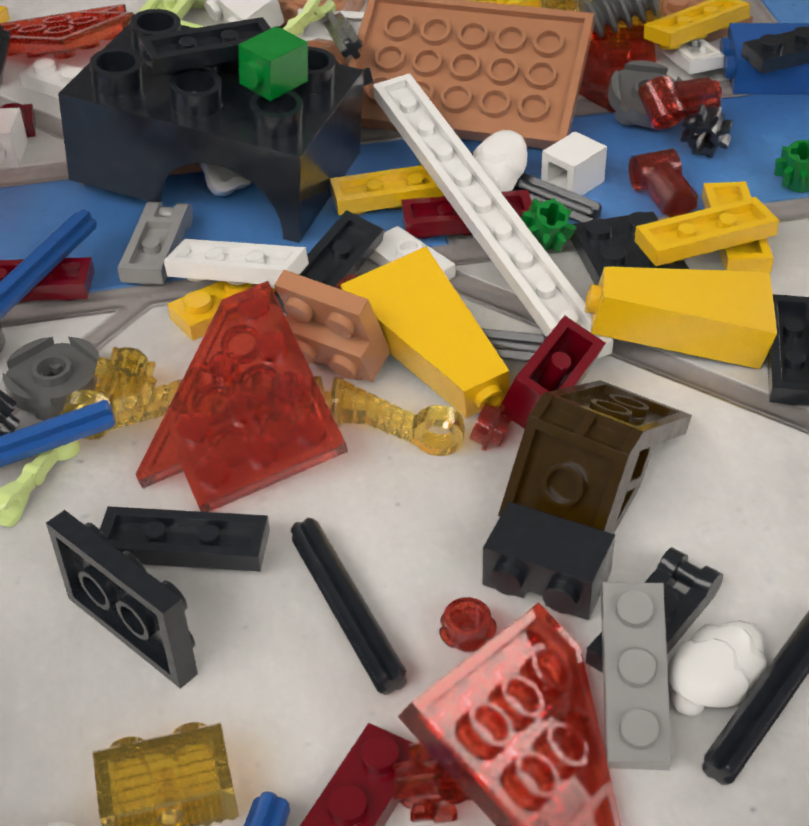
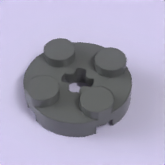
M639 60L626 63L624 70L619 72L616 70L613 73L607 96L610 105L615 110V119L621 124H636L643 127L670 129L673 128L678 117L683 112L688 99L687 87L679 76L675 81L667 75V67L659 63ZM642 91L648 92L649 96L643 94Z
M68 336L70 344H54L53 337H46L29 342L17 349L6 362L8 366L7 373H3L6 393L17 402L15 406L26 412L35 413L37 419L45 421L62 415L65 411L74 409L92 397L100 395L105 388L103 368L97 349L88 341ZM52 373V374H54L55 376H46V375Z

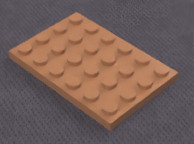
M368 0L358 32V37L363 44L358 49L361 56L356 60L351 56L349 63L350 67L358 69L369 67L374 82L363 86L361 127L397 131L374 99L373 84L410 73L460 139L484 141L487 137L500 130H512L523 136L527 147L546 149L570 135L594 27V13L469 0Z

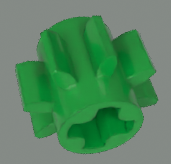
M798 140L791 143L789 147H782L781 157L775 160L774 171L775 176H783L782 187H787L789 190L799 193L809 191V140Z
M556 198L542 203L534 199L529 210L524 211L521 216V220L545 251L553 248L557 253L561 252L566 240H570L576 230V226L568 223L572 210L566 209L562 203L556 201Z

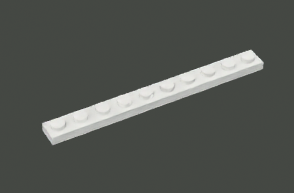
M409 73L373 84V94L376 102L543 333L548 336L564 315L591 332V314L584 312L585 302L412 75ZM595 335L606 342L597 359L611 354L614 340L609 337Z

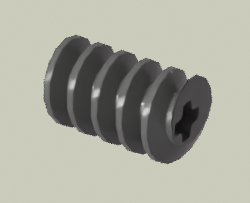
M578 0L580 12L594 13L593 30L600 39L604 38V26L608 25L614 34L618 33V21L622 20L628 29L632 28L633 16L635 15L642 24L647 23V11L651 10L656 19L661 18L660 0H592L591 2L590 0Z

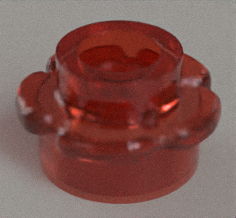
M487 402L484 404L469 438L481 444V450L486 451L490 443L500 447L512 419L503 416L506 409L505 405L502 404L498 408Z
M463 597L448 604L440 618L442 627L439 629V635L442 641L448 647L457 648L463 652L468 653L482 650L486 646V641H491L496 635L497 625L495 620L491 618L490 609L484 602L476 598Z

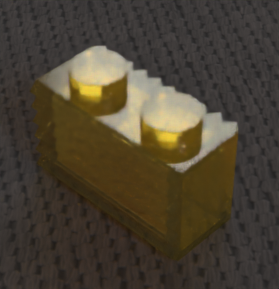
M190 722L177 727L171 734L145 740L135 736L123 737L113 742L109 748L92 752L99 806L98 812L102 826H209L212 822L221 824L225 819L234 820L239 816L221 722L211 725L201 722Z

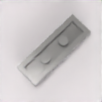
M602 582L601 623L605 768L669 770L672 765L663 583Z

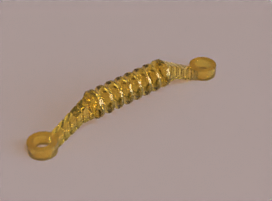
M193 371L191 376L183 378V380L179 379L170 382L169 385L164 384L155 387V389L151 388L142 391L141 394L136 393L113 402L96 391L76 390L69 394L60 413L62 415L90 404L107 400L115 414V426L83 438L87 440L100 439L108 431L124 425L128 426L138 421L140 423L151 418L154 419L165 414L190 416L192 420L200 421L203 418L206 406L210 407L211 416L214 421H221L225 408L229 407L233 422H240L245 408H249L253 423H260L264 410L269 409L273 424L280 423L286 409L289 410L293 425H299L304 410H308L313 426H318L324 411H328L333 427H341L342 423H366L375 429L378 428L388 434L390 433L400 439L402 438L416 445L421 451L435 456H446L457 452L463 445L465 435L464 418L457 410L443 405L428 406L414 415L405 409L402 411V408L394 404L390 405V402L382 398L379 399L378 396L370 392L367 393V391L359 387L355 388V385L344 381L343 377H334L330 391H325L321 376H315L310 390H305L301 375H295L290 390H286L281 374H275L270 389H266L261 373L254 374L250 388H246L244 376L239 372L234 374L230 387H227L222 372H215L211 385L207 386L204 372ZM431 427H443L449 430L450 433L439 435L430 432L428 429Z

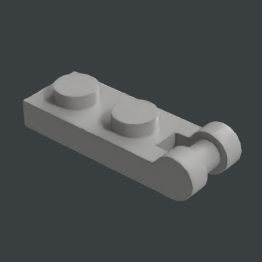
M147 202L118 265L120 282L164 285L167 273L163 260L181 243L186 229L191 228L193 220L191 204L176 203L175 207H163L162 202Z

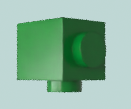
M275 26L238 44L239 84L271 101L308 81V42L288 31Z

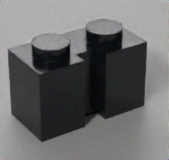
M509 501L483 546L482 585L496 589L502 594L514 595L523 599L527 592L530 591L542 595L545 606L558 613L571 614L589 620L601 595L602 582H607L611 574L615 534Z

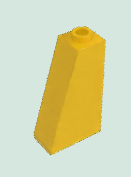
M427 246L340 284L341 290L369 300L391 350L390 354L465 418H469L479 412H490L501 405L510 388L509 369Z
M604 267L599 284H590L585 300L584 312L591 314L592 334L755 369H761L777 335L770 273L761 271Z

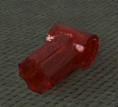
M659 76L643 84L638 90V95L654 130H663L681 122L687 113L696 116L700 104H704L706 108L713 107L717 109L721 107L723 91L718 80H711L710 77L673 82L670 76Z
M675 149L631 156L628 172L633 189L637 193L646 191L663 215H668L671 218L690 213L697 208L698 194L682 175L681 160Z

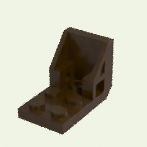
M601 380L543 393L528 417L498 516H501L510 501L614 534L641 486L653 447L686 434L692 415Z

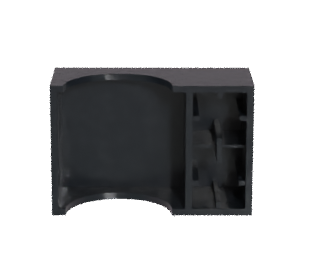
M148 9L133 15L130 23L103 50L95 53L90 58V62L58 93L69 180L148 202H162L166 179L177 168L192 163L220 165L244 176L265 194L279 216L283 239L300 243L331 197L330 178L345 176L360 154L364 70L336 63L334 55L325 49L308 47V81L271 101L239 84V60L225 62L212 68L202 66L180 70L172 75H153L140 54L139 37L193 28L181 25L179 16L168 10Z

